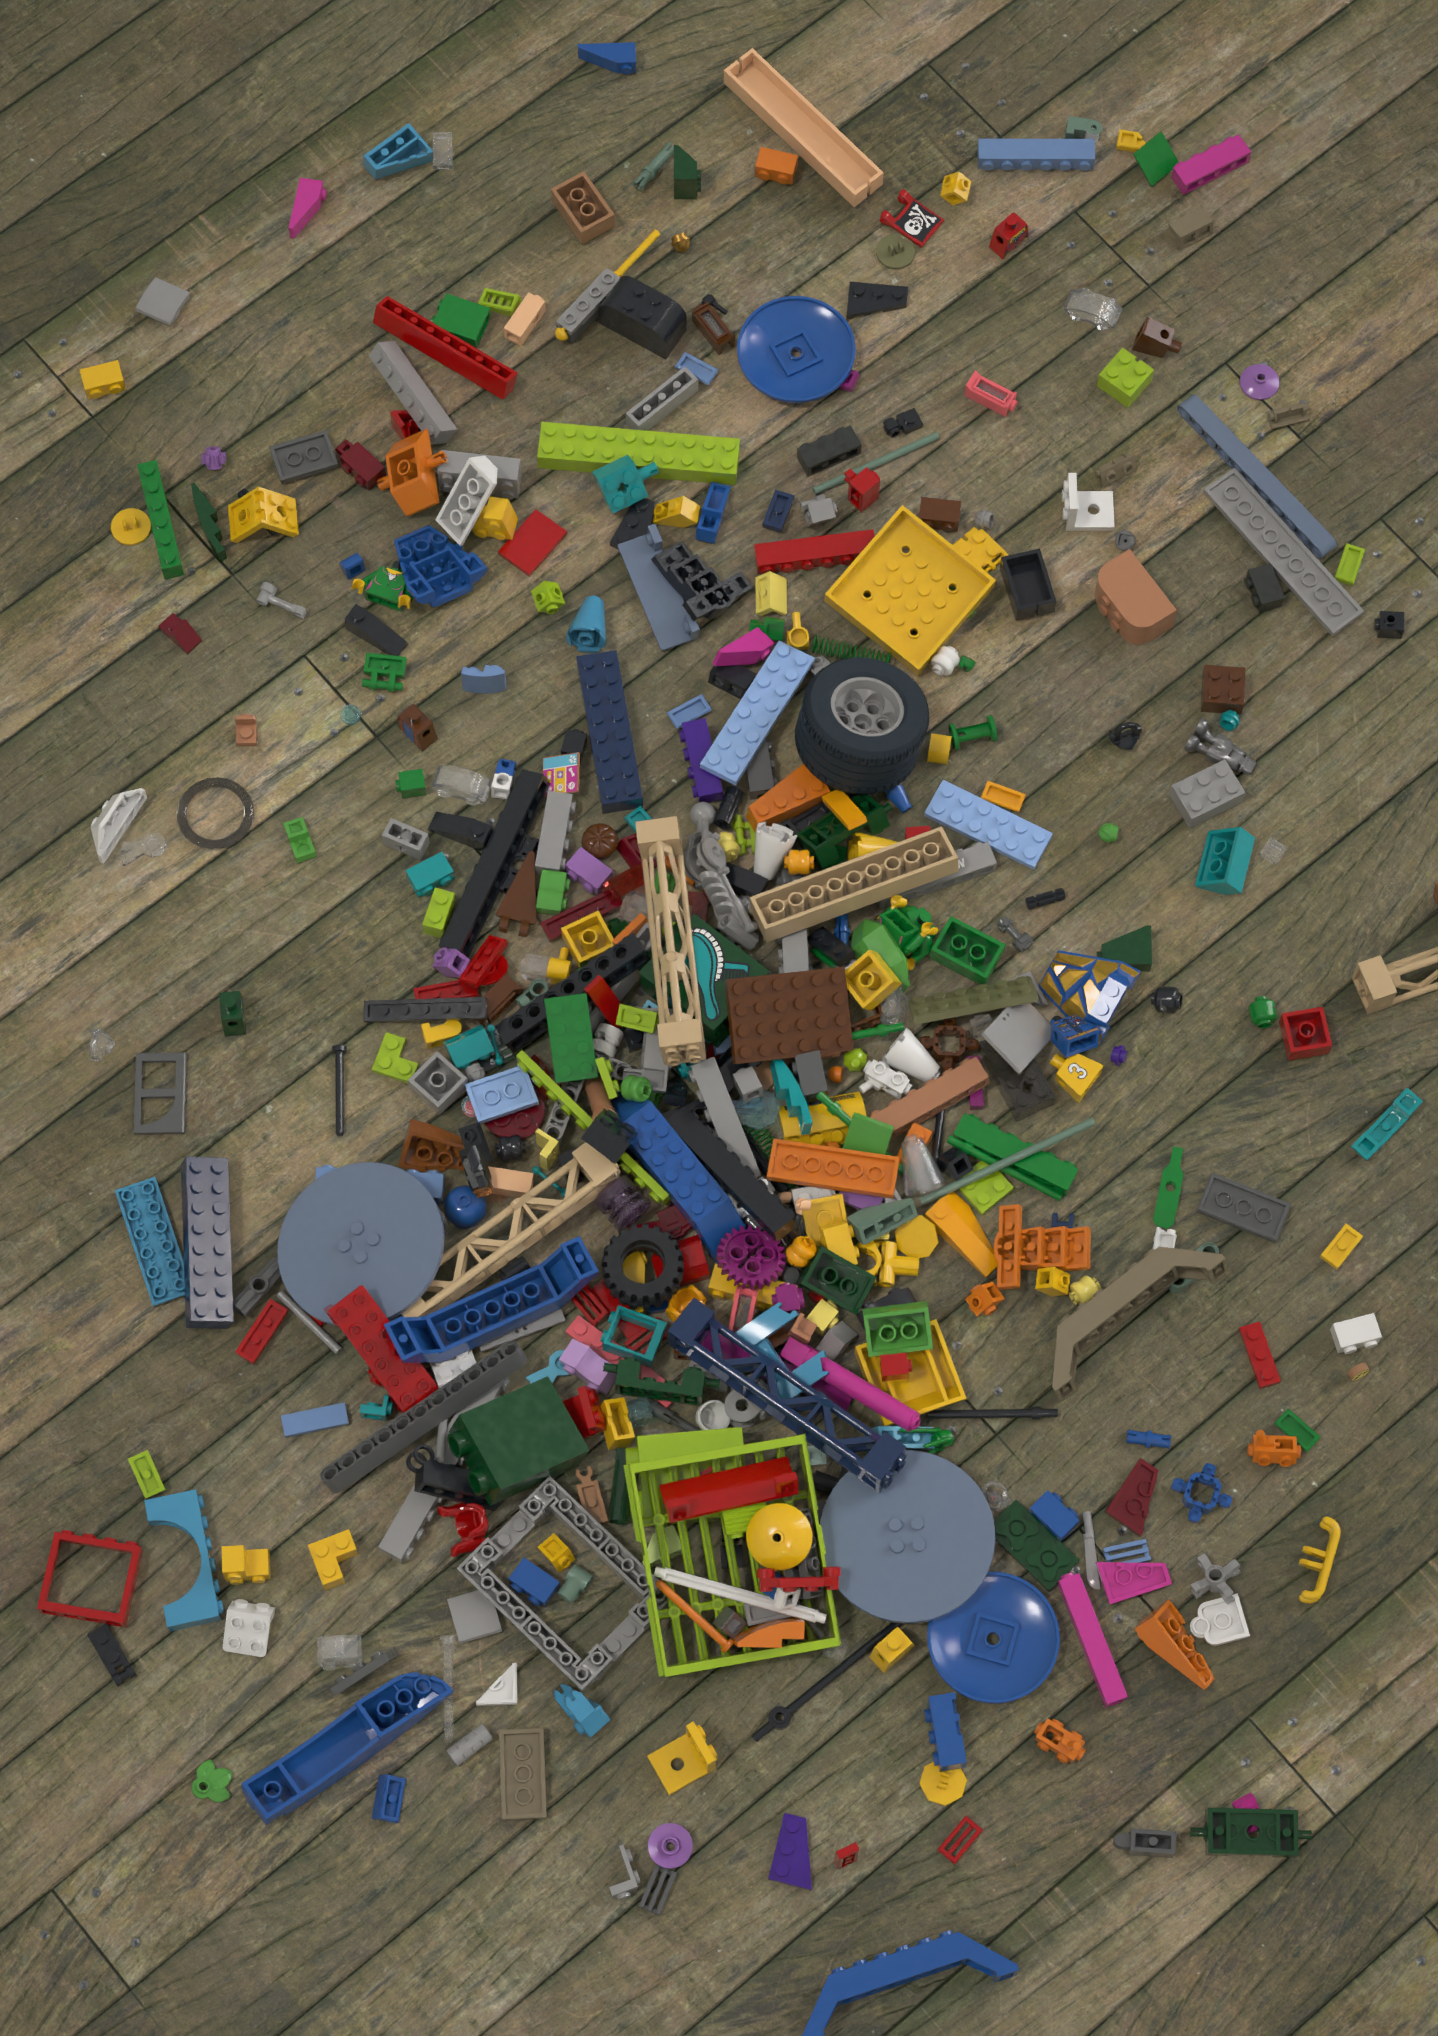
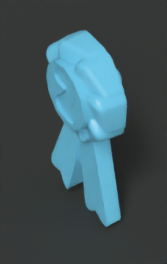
M565 1350L553 1353L549 1358V1366L527 1376L526 1380L531 1384L548 1376L553 1384L557 1376H568L569 1374L563 1370L564 1365L559 1361Z

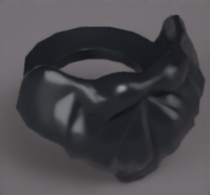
M1134 722L1123 723L1114 732L1109 730V738L1117 747L1132 750L1139 739L1142 727ZM1131 728L1130 730H1126L1125 732L1120 733L1124 729Z

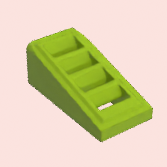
M485 288L478 304L489 307L491 311L512 317L523 300L517 294ZM490 295H491V296H493V297H492V299H491V301H490V303H489L488 300H489Z

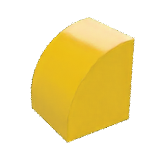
M931 733L927 762L948 764L952 736Z

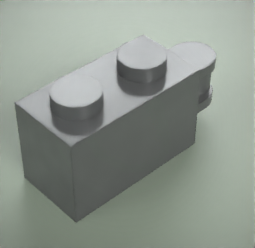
M1131 1828L1129 1833H1118L1113 1839V1845L1117 1849H1127L1128 1855L1173 1858L1176 1852V1831Z

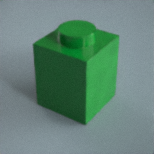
M423 769L398 772L399 780H395L397 792H401L402 799L426 795Z

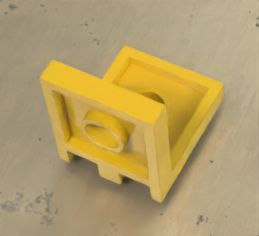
M257 487L228 505L231 542L239 543L261 528L291 537L299 535L295 498Z
M694 1721L686 1725V1734L647 1756L669 1796L716 1769L717 1753L711 1744L707 1746L704 1730L700 1725L696 1726ZM675 1759H680L684 1763V1767L679 1771L671 1767V1763Z

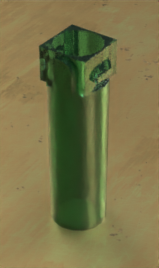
M617 1447L608 1522L616 1525H628L630 1503L623 1465H626L625 1448Z

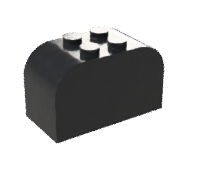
M621 276L599 307V324L664 359L668 358L687 330L686 312L675 300L630 276Z

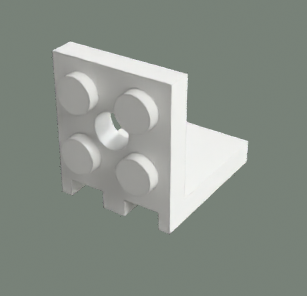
M1068 473L1067 480L1063 482L1062 502H1064L1062 518L1066 520V531H1114L1113 491H1077L1076 473ZM1094 507L1099 512L1097 514H1090L1088 509Z

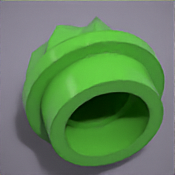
M1113 823L1103 824L1098 831L1100 838L1107 843H1110V841L1116 842L1118 826L1113 825Z

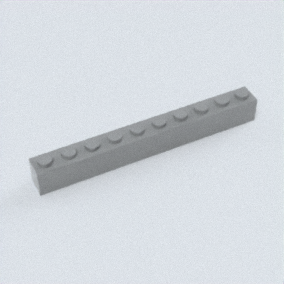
M509 1376L455 1413L447 1427L444 1461L440 1463L454 1464L457 1467L464 1465V1458H456L448 1446L447 1436L450 1434V1428L459 1414L498 1398L502 1391L505 1392L511 1382ZM415 1484L378 1546L381 1553L403 1564L405 1559H410L414 1552V1548H412L416 1540H421L425 1532L423 1528L426 1522H431L436 1513L434 1508L437 1503L441 1504L444 1500L443 1498L415 1492Z

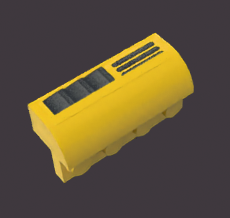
M859 1091L829 1097L832 1101L835 1100L840 1104L841 1109L849 1117L852 1118L854 1112L867 1116ZM818 1099L806 1101L813 1124L810 1134L801 1135L798 1118L789 1117L787 1105L777 1107L783 1140L824 1146L825 1142L830 1141L844 1144L849 1127L835 1114L829 1113L826 1110L827 1107Z

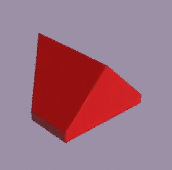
M394 410L390 413L392 427L401 440L421 431L407 410Z

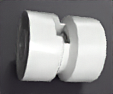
M600 1023L595 1032L596 1038L593 1039L594 1052L614 1058L617 1052L615 1047L620 1045L624 1036L623 1032L612 1025Z

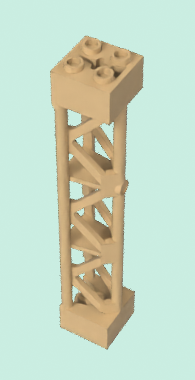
M677 816L635 822L637 842L643 866L659 1024H657L658 1038L663 1063L669 1066H677L680 1063L686 1062L699 1063L701 1060H706L682 838ZM665 855L669 856L676 883L673 893L668 891ZM674 856L676 857V859H678L679 873H678V869H677V866H676V862H675ZM654 857L657 859L660 893L658 895L654 882ZM679 896L682 897L683 910L678 903ZM682 919H684V922H685V930H684V926H683ZM677 920L682 940L680 953L675 952L672 921ZM660 922L664 923L666 954H663L661 947ZM686 955L689 958L690 971L684 962ZM658 960H660L661 970H659V961H658ZM688 979H691L692 991ZM678 980H683L689 1001L686 1014L682 1013ZM667 982H670L673 1005V1014L671 1016L667 1002Z
M1438 947L1386 965L1381 955L1357 963L1352 980L1367 1014L1437 990L1438 982L1430 983L1438 978V969L1420 983L1401 981L1400 975L1438 963ZM1395 987L1408 989L1409 992L1396 996L1397 990Z
M588 1143L581 1145L572 1152V1160L523 1196L513 1200L508 1207L443 1253L440 1266L458 1254L453 1280L450 1282L433 1280L426 1291L437 1294L426 1302L420 1298L401 1315H404V1317L426 1316L459 1300L589 1203L620 1183L619 1174H621L618 1164L611 1162ZM581 1170L589 1180V1183L577 1191L579 1172ZM569 1172L565 1198L563 1200L536 1198L538 1194ZM530 1209L547 1211L548 1213L537 1219ZM525 1211L533 1224L522 1231ZM514 1213L510 1236L507 1241L480 1238ZM475 1250L493 1253L482 1260ZM470 1252L478 1264L466 1272Z

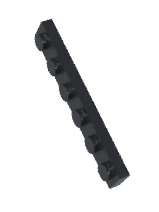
M488 998L364 1001L363 1021L365 1023L487 1019Z

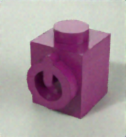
M782 1283L779 1287H775V1294L771 1295L772 1305L774 1306L781 1302L780 1309L789 1314L793 1310L800 1314V1309L804 1308L802 1288H797V1284L792 1285L791 1283Z

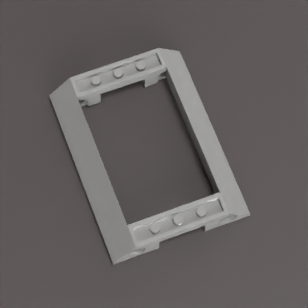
M551 1476L519 1506V1511L491 1539L487 1538L457 1567V1570L581 1691L597 1681L650 1627L646 1604L649 1592L644 1566ZM550 1512L642 1599L640 1603L637 1602L631 1608L626 1619L600 1645L597 1643L588 1652V1656L583 1661L491 1572ZM652 1574L657 1610L666 1609L668 1606L667 1596L656 1587L655 1583L658 1579Z

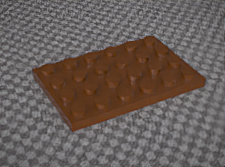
M845 967L724 980L733 1064L792 1058L798 1054L818 1050L820 1054L853 1051Z

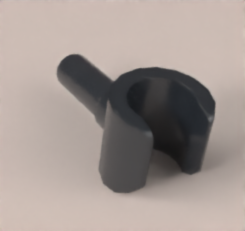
M708 294L702 298V305L709 302L710 306H713L724 315L728 313L725 308L716 302L713 295Z

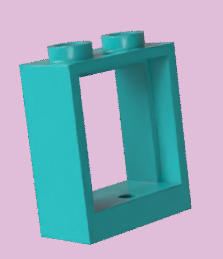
M618 1305L616 1312L612 1311L608 1319V1323L611 1324L609 1330H604L600 1340L603 1343L602 1350L622 1358H636L637 1362H641V1365L651 1368L667 1323ZM620 1319L654 1331L645 1355L611 1343Z

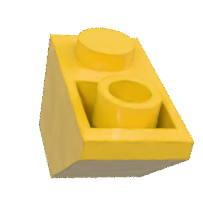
M685 496L656 504L653 523L680 528L697 524L700 505Z
M843 1220L820 1227L826 1249L854 1265L858 1264L857 1258L860 1257L857 1245L853 1246L851 1239L854 1237L852 1225H848Z

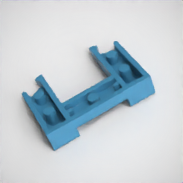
M778 1302L739 1329L735 1334L788 1370L767 1338L797 1317L799 1313L795 1310L791 1314L780 1309L782 1303ZM822 1350L791 1373L809 1386L814 1385L829 1374V1370L822 1371L821 1358L826 1357V1352ZM775 1372L779 1399L796 1398L803 1393V1391Z

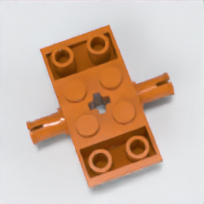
M424 429L394 443L385 456L388 475L377 480L380 490L384 491L390 488L394 499L408 517L439 504L434 467L447 462V459H444L447 458V455L443 451L432 455L429 431Z

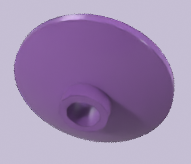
M1254 364L1242 372L1240 387L1248 397L1255 400H1266L1277 392L1279 377L1271 367L1263 364Z
M675 1823L660 1825L651 1833L648 1841V1851L652 1860L657 1865L668 1869L677 1868L686 1863L693 1849V1842L689 1832L684 1827ZM672 1843L675 1848L672 1851H668L666 1845Z

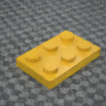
M842 1193L808 1199L811 1201L810 1210H802L805 1234L815 1242V1246H823L825 1248L820 1227L843 1220L847 1222Z

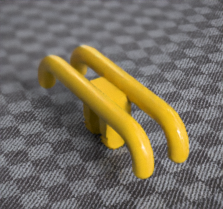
M1328 1516L1323 1517L1320 1522V1527L1327 1530L1330 1535L1326 1551L1303 1546V1553L1319 1558L1323 1562L1318 1563L1307 1559L1299 1560V1565L1320 1572L1315 1590H1304L1299 1596V1600L1302 1603L1311 1604L1318 1601L1327 1586L1341 1535L1339 1524Z

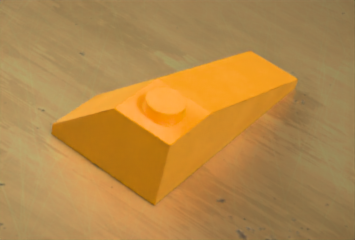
M954 1191L939 1199L925 1213V1218L936 1225L937 1234L985 1278L998 1267L994 1249L970 1206Z

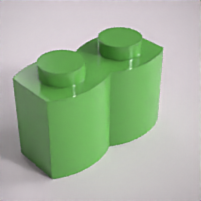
M542 869L536 913L557 915L562 910H566L567 898H564V894L570 888V879H567L566 872Z

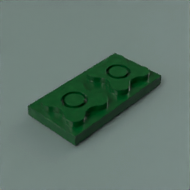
M1017 1500L994 1521L995 1541L1048 1592L1061 1580V1576L1067 1574L1079 1562V1559Z

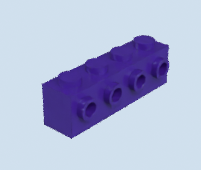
M706 718L683 722L682 730L679 731L680 742H684L686 749H683L685 761H689L690 767H687L689 780L693 779L694 786H691L693 798H697L698 803L722 800L723 790L720 778L700 768L701 761L712 746Z

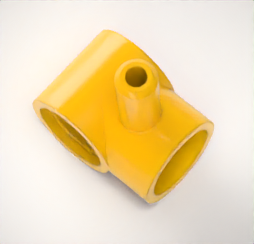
M793 612V629L787 631V644L798 650H809L808 630L801 627L800 613Z
M567 947L561 948L559 958L550 957L546 977L550 979L553 985L560 983L570 976L571 961L567 960L569 952Z

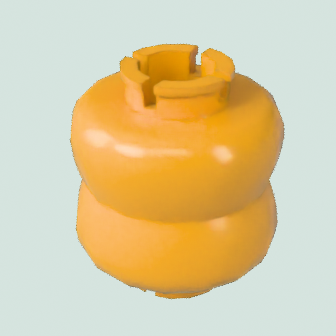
M792 849L789 851V855L784 857V868H788L790 875H808L810 869H814V856H810L809 850L798 851Z
M807 1236L796 1237L793 1243L786 1249L787 1260L791 1265L794 1264V1267L807 1266L810 1259L817 1253L815 1242Z

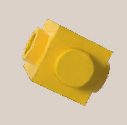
M1056 1267L1040 1268L1037 1270L1036 1290L1051 1297L1068 1295L1069 1273Z

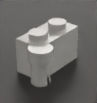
M824 494L817 495L814 499L800 502L802 512L805 514L807 527L829 522L838 513L836 503L832 502L831 498L825 499Z

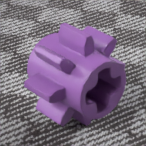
M217 446L207 447L205 452L201 454V464H206L209 470L221 469L222 464L226 462V452H221L220 447Z

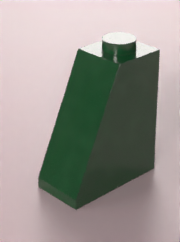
M1151 925L1144 926L1103 943L1100 951H1097L1096 957L1123 961L1141 972H1150L1152 967Z

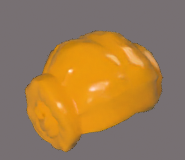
M689 1285L678 1290L672 1296L665 1313L672 1322H675L693 1298L706 1306V1297L694 1285Z

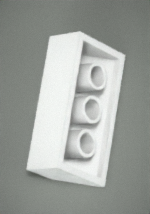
M486 456L468 458L435 519L460 546L467 539L497 484L498 468Z

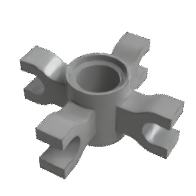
M1205 1553L1197 1557L1199 1561L1198 1566L1205 1573L1206 1578L1191 1584L1193 1589L1191 1592L1195 1598L1201 1597L1210 1590L1214 1593L1219 1592L1226 1604L1234 1601L1232 1596L1234 1592L1226 1584V1580L1241 1573L1239 1570L1240 1565L1236 1559L1230 1561L1222 1568L1219 1565H1212ZM1214 1577H1219V1578H1220L1219 1580H1216V1581L1211 1580V1579L1214 1578Z

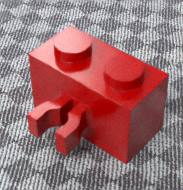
M867 467L857 475L851 468L844 473L846 476L844 481L849 484L848 501L862 513L879 499L880 477L876 472L870 471Z

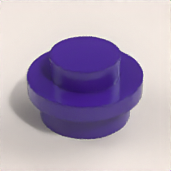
M1122 1045L1119 1047L1114 1046L1110 1058L1112 1063L1120 1066L1127 1059V1051H1125V1047Z

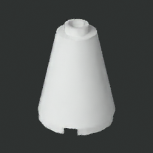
M767 822L758 823L756 828L754 873L768 880H773L784 861L785 855H788L794 845L797 835L793 836V831L785 826L773 823L771 827L766 826Z
M908 1028L898 1036L890 1046L889 1052L885 1053L881 1061L925 1083L930 1079L936 1080L940 1075L938 1071L940 1066Z

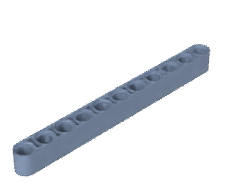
M1191 395L1177 406V410L1182 418L1231 469H1237L1317 558H1323L1337 547V543L1332 535L1197 395Z

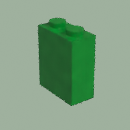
M446 293L444 299L439 301L438 312L436 316L433 315L431 322L473 347L478 348L491 319L490 308Z

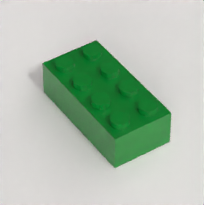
M580 993L544 998L555 1082L560 1083L598 1077L587 994Z

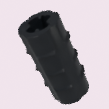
M729 786L723 795L714 820V824L720 829H731L744 796V792L740 788Z

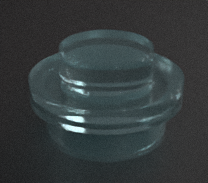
M347 705L341 710V719L348 725L356 724L361 718V711L355 705Z

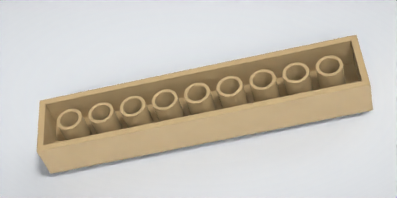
M941 826L750 897L751 912L766 943L959 872L958 856Z

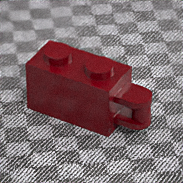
M345 439L335 448L341 459L342 470L348 475L351 474L360 487L364 486L369 491L378 484L377 480L386 476L385 467L359 442L352 445Z

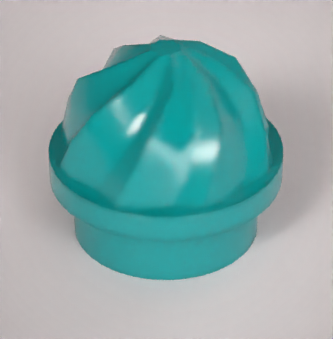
M1228 710L1221 714L1219 724L1223 729L1233 731L1239 726L1240 719L1236 711Z

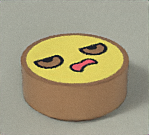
M1360 1363L1351 1368L1347 1375L1351 1381H1356L1364 1377L1370 1369L1366 1363Z

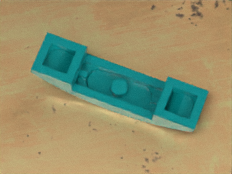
M1406 1088L1383 1115L1357 1139L1351 1148L1368 1161L1399 1130L1423 1101L1410 1089Z

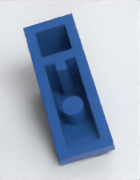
M635 42L578 44L579 59L615 73H636Z

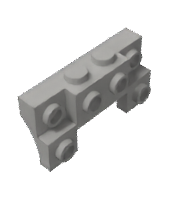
M642 1008L658 1012V1008ZM668 1008L671 1016L673 1014V1009ZM657 1027L655 1033L644 1031L640 1069L624 1068L622 1081L628 1075L643 1076L650 1081L651 1092L664 1094L667 1086L668 1069H671L672 1066L664 1065Z

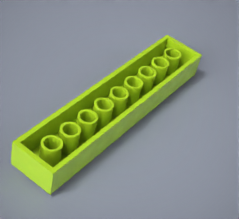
M541 422L537 461L538 468L592 473L619 458L629 455L638 469L651 464L653 461L655 462L659 474L649 478L736 485L740 439Z

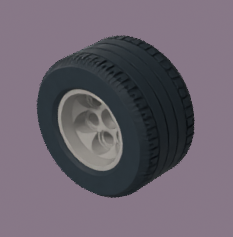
M864 657L835 661L817 672L805 690L795 727V744L799 757L805 767L817 779L843 792L876 794L892 789L911 774L918 762L929 726V707L926 697L919 685L907 673L890 663Z

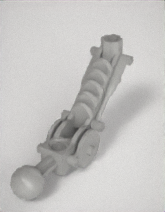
M704 801L696 803L691 808L690 818L697 826V831L688 837V849L683 853L685 874L692 881L696 882V889H704L713 906L715 917L718 921V929L724 932L726 938L732 943L737 942L745 949L751 950L759 941V935L754 932L758 929V924L751 921L741 900L735 895L726 877L730 870L725 866L727 861L726 855L718 843L720 835L717 832L712 834L709 831V826L716 817L715 809L710 803Z

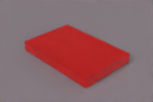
M535 509L514 533L513 539H509L501 547L498 555L530 577L564 539L567 531Z

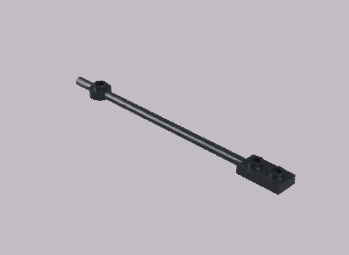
M891 1622L786 1708L782 1706L773 1708L769 1713L768 1722L751 1735L753 1740L758 1742L771 1730H783L788 1727L792 1713L871 1651L896 1627H900L903 1624ZM777 1714H782L784 1716V1719L782 1721L776 1720L775 1716Z

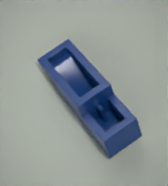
M711 482L697 526L696 540L715 544L731 486Z

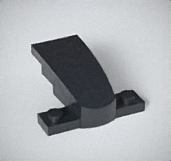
M683 541L656 554L651 559L664 578L685 600L682 606L693 622L703 616L707 619L721 617L736 598L753 588L742 572L721 582L713 568L707 569L698 554L692 556Z

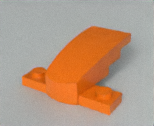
M1020 1204L999 1206V1232H997L994 1241V1255L998 1262V1289L1020 1288L1021 1270L1037 1271L1040 1268L1056 1267L1062 1271L1090 1270L1091 1228L1088 1226L1077 1228L1060 1226L1044 1229L1040 1226L1022 1230V1206Z

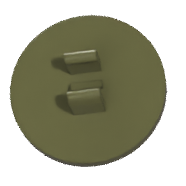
M889 234L878 242L876 255L880 263L885 267L902 269L913 261L915 246L912 241L902 234Z

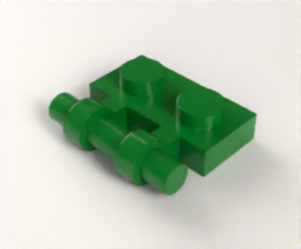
M366 653L364 675H371V679H363L362 687H368L370 690L387 689L388 692H395V690L403 691V683L396 682V678H405L407 657ZM378 676L389 677V681H379Z

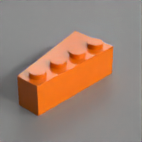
M802 764L748 807L746 818L756 834L758 823L767 822L766 826L772 827L773 823L779 824L802 814L822 802V796L830 793V790L823 781L817 779Z

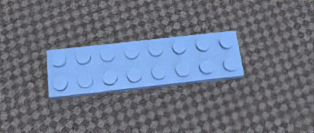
M778 641L701 761L700 768L736 786L810 670L815 658Z

